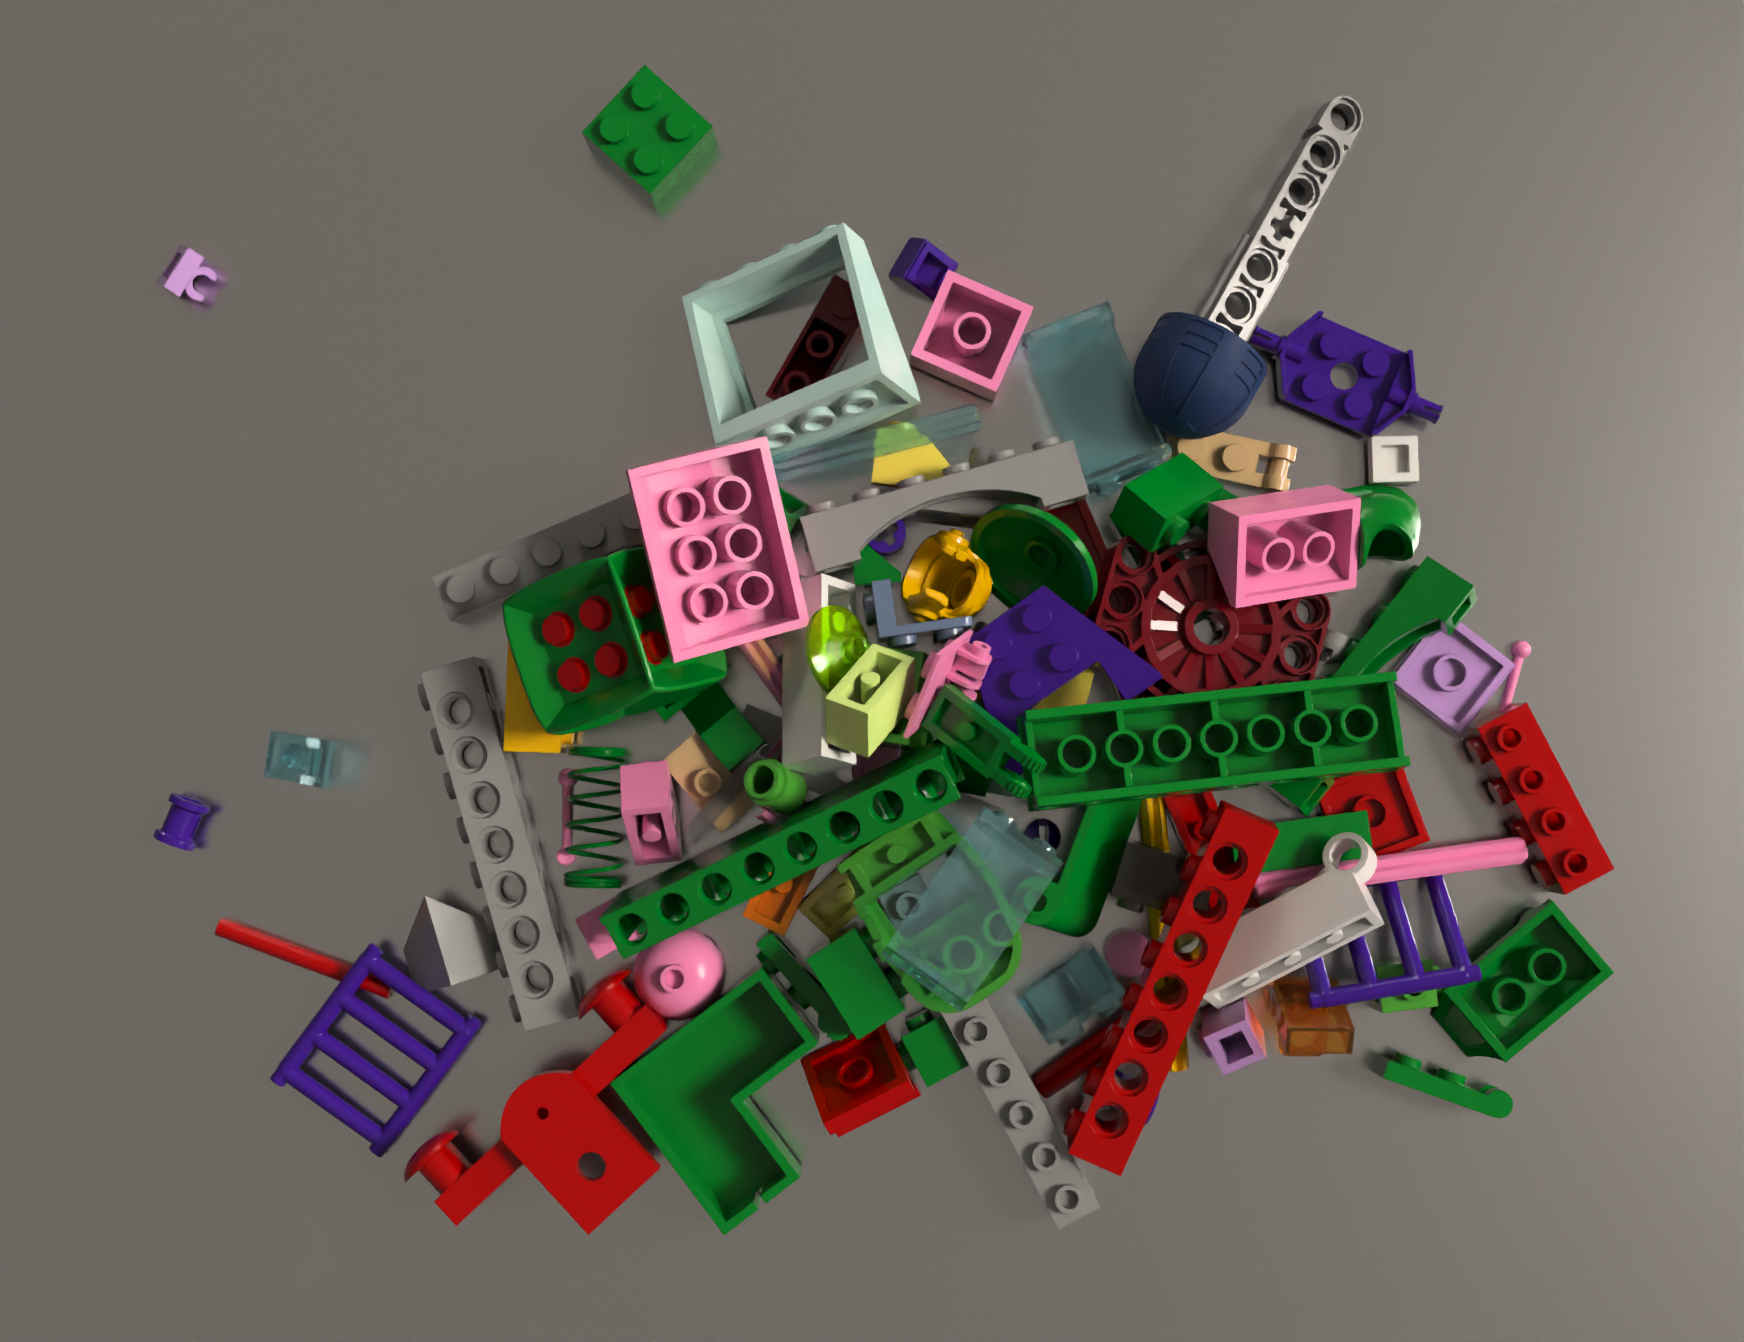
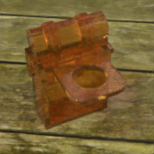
M1284 977V979H1277L1270 983V1015L1274 1017L1280 1036L1279 1049L1283 1055L1316 1057L1322 1054H1352L1355 1028L1346 1007L1348 1004L1311 1009L1308 1005V992L1312 991L1309 979ZM1329 979L1331 987L1338 986L1337 979Z

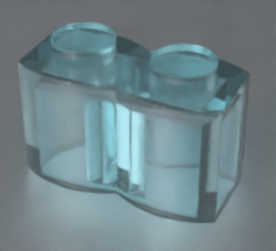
M1090 943L1055 969L1023 989L1016 995V998L1050 1046L1058 1041L1061 1046H1064L1084 1032L1081 1024L1087 1019L1097 1015L1101 1020L1120 1008L1121 1001L1119 998L1124 995L1125 990L1096 948Z

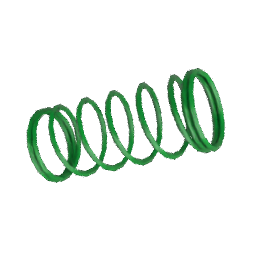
M570 746L568 748L569 756H585L620 763L572 770L567 773L569 778L620 788L619 783L575 774L619 769L620 765H627L625 760L615 758L626 757V748ZM621 789L578 794L566 798L568 803L619 813L605 817L569 821L565 824L567 828L608 835L619 839L566 847L564 851L569 854L612 861L618 864L602 868L565 872L563 874L565 877L563 878L565 881L563 885L565 887L601 889L621 888L623 886L621 883L623 880L620 877L576 876L612 871L623 866V862L614 857L577 851L580 849L611 846L624 841V837L618 833L577 826L578 824L621 818L622 813L619 808L576 800L619 794Z

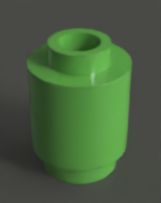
M768 758L755 762L747 769L744 776V787L749 799L776 813H791L797 810L805 800L807 784L803 775L798 771L787 769L781 762L775 759Z

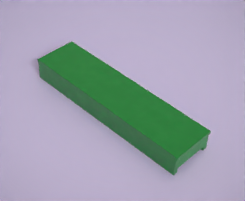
M1392 671L1026 710L1019 717H1016L1018 737L1021 738L1020 743L1035 750L1047 762V766L1040 774L1029 771L1022 766L1024 780L1032 787L1031 792L1026 798L1028 812L1399 771L1411 766L1410 756H1405L1394 687V682L1398 681L1397 673Z
M936 739L802 804L791 813L777 816L778 820L774 824H760L618 893L599 920L608 930L621 957L626 959L961 799L956 783L965 780L966 777L953 751L939 739ZM944 790L943 793L940 796H938L937 792ZM635 929H637L640 935L645 933L637 941L628 940Z

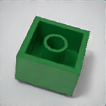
M645 64L582 131L588 147L655 208L717 142L713 126Z
M854 921L830 939L828 938L808 952L806 961L856 1039L860 1040L906 1010L904 996L908 994V991L900 983L902 979L891 966L885 969L872 946L874 941L867 927L860 930Z

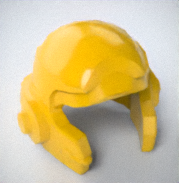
M954 528L950 531L941 530L937 534L925 539L912 556L901 584V597L906 607L905 610L913 615L914 621L921 623L965 616L974 617L985 607L992 591V578L989 567L978 555L971 551L969 548L970 542L964 538L963 532Z

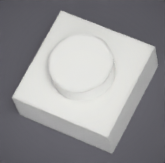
M1418 435L1372 436L1367 439L1369 485L1415 484L1419 482Z

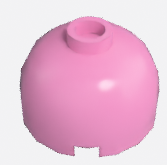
M688 928L640 951L635 958L632 977L636 994L643 1004L647 1003L664 1019L683 1021L695 1017L719 997L724 988L726 968L721 951L714 945L711 939L696 929Z

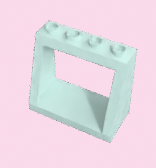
M845 223L826 226L817 235L797 244L785 245L777 253L758 262L746 263L740 266L736 272L719 280L705 282L697 290L682 296L716 446L746 438L767 436L773 465H776L921 403L914 377L864 240ZM846 269L869 360L757 408L726 323Z

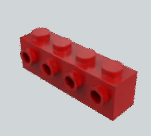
M1527 702L1512 704L1467 727L1466 732L1470 740L1466 741L1468 751L1479 766L1484 764L1492 780L1488 782L1490 793L1499 806H1506L1514 821L1509 824L1513 836H1519L1525 840L1527 848L1535 861L1531 865L1532 872L1542 888H1549L1550 892L1566 895L1615 869Z

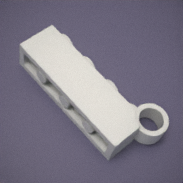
M823 573L810 578L799 574L811 626L783 633L782 764L790 770L820 776L856 765V753L826 743L825 697L856 663L855 584Z
M1339 833L1326 843L1322 854L1325 868L1318 872L1316 878L1300 886H1291L1281 890L1274 900L1258 908L1243 910L1203 998L1217 1009H1220L1384 925L1385 923L1372 896L1364 884L1373 876L1377 867V856L1371 846L1356 833ZM1352 848L1361 849V858L1356 866L1348 870H1339V859L1344 852ZM1196 936L1192 943L1182 947V952L1188 953L1193 951L1199 943V938Z

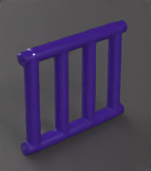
M1443 875L1421 878H1424L1452 967L1424 972L1397 882L1400 881L1366 885L1367 887L1376 885L1379 887L1405 975L1377 979L1366 938L1363 935L1347 943L1359 983L1331 987L1323 957L1305 965L1312 989L1311 992H1308L1309 1007L1311 1009L1327 1008L1481 981L1482 972L1478 964L1471 965Z
M370 943L278 1064L270 1079L278 1086L284 1087L287 1083L370 1142V1151L377 1157H383L474 1037L475 1032L482 1023L478 1018L470 1014L464 1018L381 958L383 951L377 945ZM369 973L453 1032L438 1054L354 995ZM342 1010L425 1069L410 1091L327 1032ZM314 1047L398 1106L383 1127L376 1124L299 1069Z

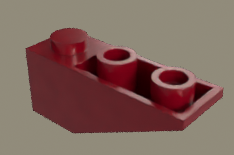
M834 274L765 396L772 400H777L836 374L862 332L848 281Z

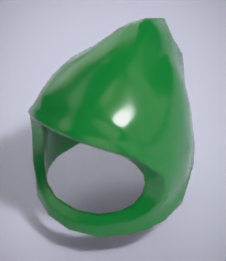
M1385 484L1362 485L1341 489L1361 498L1357 570L1365 565L1367 559L1380 558L1403 562L1412 558L1418 546L1421 531L1419 507L1412 497L1400 488Z

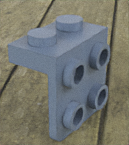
M890 579L871 581L870 593L863 594L862 597L866 625L875 624L877 643L887 642L888 647L899 649L914 647L917 644L918 637L933 636L934 644L946 643L949 639H957L963 634V631H967L973 626L972 616L897 626Z

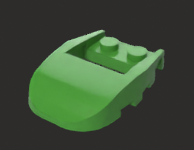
M938 810L877 838L837 865L840 875L847 874L857 896L852 902L860 920H864L874 941L873 948L882 962L886 961L902 979L900 983L926 1008L942 1013L964 1011L1001 989L1015 974L1022 955V938L999 884L984 860ZM950 849H954L981 892L904 943L876 899Z

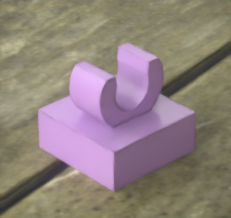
M180 245L156 283L179 297L184 291L188 297L196 301H203L205 296L193 288L194 278L198 275H205L207 278L216 281L218 276L212 269L200 265L204 257L190 248Z

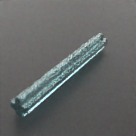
M970 404L772 455L777 483L975 433L981 430V418L976 405Z

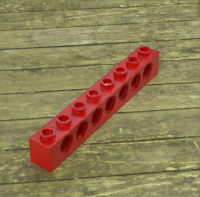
M1223 800L1220 801L1216 811L1213 809L1207 811L1199 829V835L1204 838L1197 854L1189 852L1180 870L1179 879L1184 880L1178 896L1176 898L1170 895L1162 909L1159 922L1164 923L1162 931L1157 940L1149 939L1142 953L1140 965L1145 968L1138 983L1130 981L1124 992L1120 1007L1126 1010L1118 1026L1112 1023L1104 1036L1101 1050L1106 1053L1100 1067L1092 1066L1085 1078L1082 1092L1087 1094L1080 1110L1072 1108L1065 1122L1063 1134L1068 1136V1154L1119 1176L1122 1175L1279 834V830L1274 822ZM1230 846L1238 850V858L1233 865L1219 867L1213 863V856L1218 849ZM1211 890L1219 895L1218 902L1213 908L1200 910L1193 906L1195 896L1201 891ZM1189 933L1199 938L1197 947L1191 952L1181 953L1173 948L1174 941L1182 934ZM1163 977H1173L1179 981L1178 989L1170 995L1158 994L1153 988L1155 983ZM1143 1020H1153L1160 1025L1158 1032L1151 1037H1141L1134 1032V1029ZM1123 1063H1134L1140 1067V1072L1132 1079H1122L1115 1074L1117 1067ZM1106 1105L1115 1106L1121 1111L1120 1115L1112 1121H1103L1095 1114L1101 1107Z

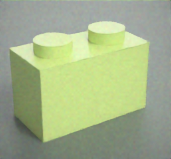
M873 643L825 697L826 743L869 758L902 719L911 698L915 694V658Z

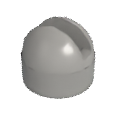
M1327 628L1319 660H1321L1326 650L1331 652L1329 664L1340 662L1343 660L1345 650L1353 639Z

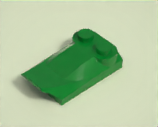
M1547 899L1539 907L1527 910L1513 929L1471 964H1478L1482 972L1481 981L1443 988L1440 1001L1432 1016L1467 1057H1491L1506 1063L1615 972L1552 900Z

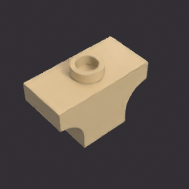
M697 732L662 760H667L670 774L700 809L706 806L709 800L714 797L715 793L720 790L724 783L726 784L727 779L732 775ZM744 789L739 792L735 800L731 801L732 803L728 805L729 807L725 808L721 816L717 817L718 819L713 823L721 833L756 805V803L749 799Z

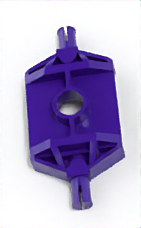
M1320 310L1288 336H1279L1256 325L1248 344L1273 353L1272 358L1276 360L1279 399L1369 438L1379 434L1400 416H1407L1410 413L1430 421L1432 424H1436L1443 406L1419 397V394L1416 393L1412 350L1408 349L1406 352H1402L1322 317L1324 312ZM1335 366H1345L1351 370L1354 382L1350 389H1339L1332 383L1330 374Z

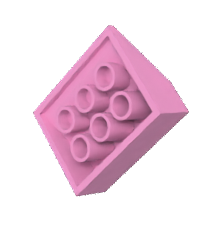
M767 436L746 438L625 470L672 663L811 626Z

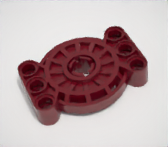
M1130 535L1117 540L1108 547L1098 577L1096 597L1090 606L1087 618L1160 671L1164 678L1154 684L1160 689L1158 690L1152 685L1143 691L1148 697L1314 680L1331 617V605L1324 593L1234 608L1229 603L1207 548L1208 540L1185 542L1167 549L1158 555L1156 550L1152 553L1148 552ZM1124 546H1129L1137 552L1139 564L1136 569L1129 568L1123 562L1121 554ZM1198 550L1196 556L1183 561L1175 556V554L1180 552ZM1112 590L1121 592L1126 598L1127 605L1123 614L1114 611L1109 604V595ZM1299 601L1306 603L1310 609L1311 617L1307 624L1301 621L1297 615L1296 610ZM1204 611H1209L1208 616L1214 622L1216 632L1223 634L1221 639L1214 640L1211 645L1201 642L1194 631V621L1197 615ZM1287 645L1293 646L1298 652L1299 662L1295 668L1291 667L1285 660L1284 654ZM1100 662L1092 666L1093 668L1104 669Z

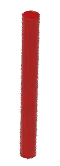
M224 918L219 921L215 930L216 936L337 981H341L351 968V965ZM369 973L359 987L361 990L389 999L393 992V989L371 973Z

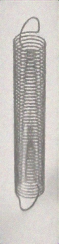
M753 751L749 754L745 761L741 763L742 765L727 779L726 784L724 783L714 797L709 800L700 813L684 829L683 834L685 832L686 834L691 835L690 833L694 835L692 836L694 838L692 839L693 844H696L701 839L702 835L718 819L717 817L721 816L725 808L727 809L728 805L732 803L731 801L735 800L739 792L744 789V773L752 764L763 759V756L758 751L756 752L757 754ZM694 830H696V831L699 833V834H697L699 837H697V836L694 834V833H696Z

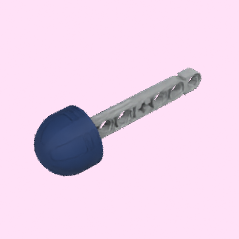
M1338 96L1326 102L1318 109L1307 129L1312 135L1300 141L1249 234L1244 233L1198 316L1184 312H1168L1161 315L1155 324L1135 364L1134 389L1142 411L1162 431L1183 439L1209 437L1233 426L1250 406L1267 375V367L1259 353L1247 341L1289 267L1287 260L1342 163L1344 151L1350 148L1361 128L1363 112L1355 99L1349 96ZM1333 107L1340 108L1346 113L1348 118L1346 130H1339L1333 125L1330 115ZM1313 144L1321 146L1326 151L1327 164L1324 168L1316 166L1310 158V149ZM1292 181L1302 184L1305 188L1307 199L1304 205H1298L1291 199L1289 187ZM1285 214L1291 216L1285 219L1279 228V233L1283 237L1276 240L1273 237L1275 229L1271 225L1283 219ZM1250 257L1260 259L1265 267V275L1261 281L1252 279L1247 272V261ZM1229 295L1237 296L1244 305L1243 316L1240 319L1232 318L1226 311L1225 302Z

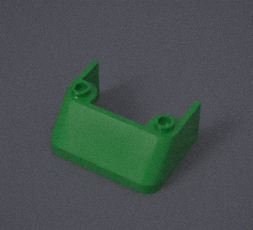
M1142 799L1087 805L1059 883L1057 884L1041 877H1031L1020 882L1014 890L1010 903L1007 902L1013 917L1025 923L1070 937H1082L1089 934L1095 928L1141 807ZM963 885L959 891L960 897L967 901L980 893Z

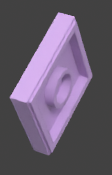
M1460 622L1450 636L1441 631L1412 644L1390 672L1396 671L1398 681L1394 682L1396 692L1457 738L1461 737L1516 665Z

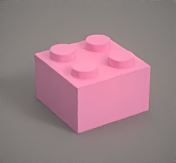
M948 270L911 352L910 365L994 401L1034 307Z

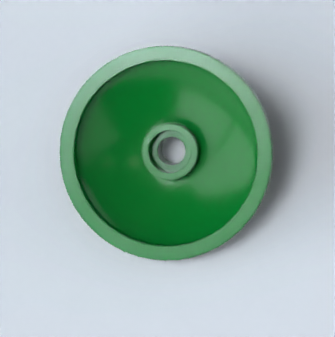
M1003 504L990 509L976 523L971 535V551L987 564L992 578L991 592L1009 608L1018 604L1043 585L1082 614L1092 605L1098 587L1097 573L1093 560L1079 536L1059 518L1039 508L1022 504Z

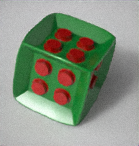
M644 546L620 550L605 557L590 559L570 566L518 590L503 602V620L506 635L523 688L538 722L545 732L549 734L564 735L610 724L624 716L644 713L707 689L727 675L725 650L672 663Z

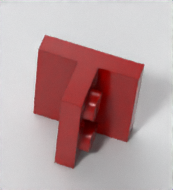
M886 1023L860 1040H857L855 1035L851 1034L847 1036V1039L839 1040L800 1060L823 1125L830 1135L836 1133L840 1137L921 1096L916 1082L897 1050Z

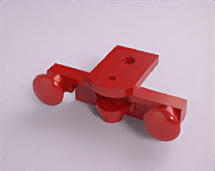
M622 968L608 973L599 979L582 998L577 1011L578 1019L580 1020L593 1009L614 1033L574 1071H545L528 1078L519 1085L511 1094L504 1107L500 1126L501 1139L473 1165L451 1142L459 1131L445 1130L428 1139L415 1151L406 1164L403 1174L405 1183L419 1171L440 1194L434 1201L435 1204L457 1226L524 1164L588 1235L594 1231L657 1172L661 1166L596 1096L670 1026L647 1003L643 1004L623 983L622 980L632 971ZM588 1152L599 1154L605 1161L606 1168L604 1174L595 1178L586 1176L581 1171L579 1165L582 1155Z

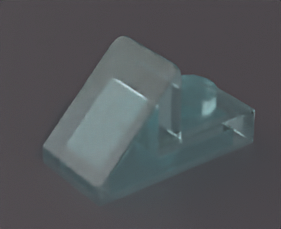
M271 730L264 776L330 789L337 787L344 741Z

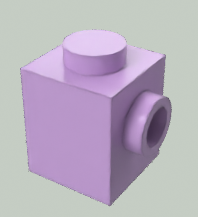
M1245 996L1220 1009L1212 1006L1201 1011L1202 1030L1197 1032L1198 1039L1205 1054L1209 1058L1214 1057L1223 1075L1267 1058L1264 1030Z

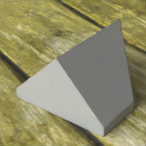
M424 895L403 952L411 979L427 991H432L499 970L496 961V951L501 950L496 932L490 934L483 919Z

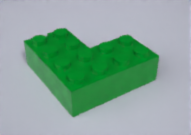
M762 964L719 996L702 1012L689 1019L631 1063L610 1082L723 1235H726L759 1209L761 1198L767 1203L798 1180L802 1169L801 1165L749 1096L819 1043L820 1036L775 976ZM762 1188L761 1195L759 1196L756 1191Z

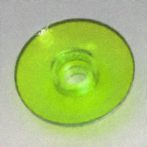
M829 605L817 610L808 623L805 637L806 655L810 669L816 681L826 693L829 694L870 647L867 634L856 616L848 609L838 605Z

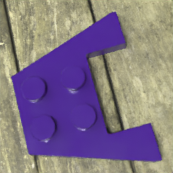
M1044 585L973 634L969 641L971 644L974 641H981L991 647L989 654L992 656V661L980 687L985 709L1017 736L1016 717H1019L1024 711L1040 703L1097 662H1100L1125 700L1135 698L1164 678L1160 671L1148 664ZM1011 757L1005 768L1021 776L1023 774L1022 764Z

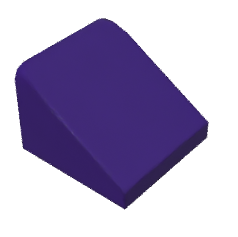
M912 237L907 241L890 270L889 276L898 283L934 302L947 271L954 272L958 263L927 239Z

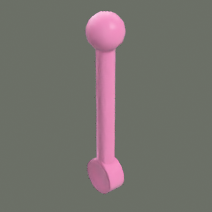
M1520 640L1513 645L1512 651L1515 655L1513 663L1516 666L1510 672L1500 711L1511 706L1523 660L1531 652V647L1526 641Z
M563 769L558 775V781L562 785V848L557 852L556 857L558 862L565 866L570 865L576 859V855L564 851L566 847L571 846V829L565 826L567 822L571 821V803H568L566 798L571 796L572 785L576 781L567 776V773L572 771L571 769Z

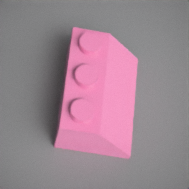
M1322 485L1209 502L1207 548L1230 605L1234 608L1356 588L1361 498L1334 486Z

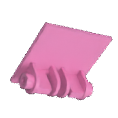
M967 630L955 640L949 639L942 650L939 652L933 651L928 656L921 671V677L926 679L920 693L914 694L904 713V718L909 720L903 734L904 738H909L922 727V721L944 684L954 685L975 701L977 693L974 690L980 689L982 680L992 661V656L989 654L991 647L981 641H974L973 644L969 643L973 634L972 630Z

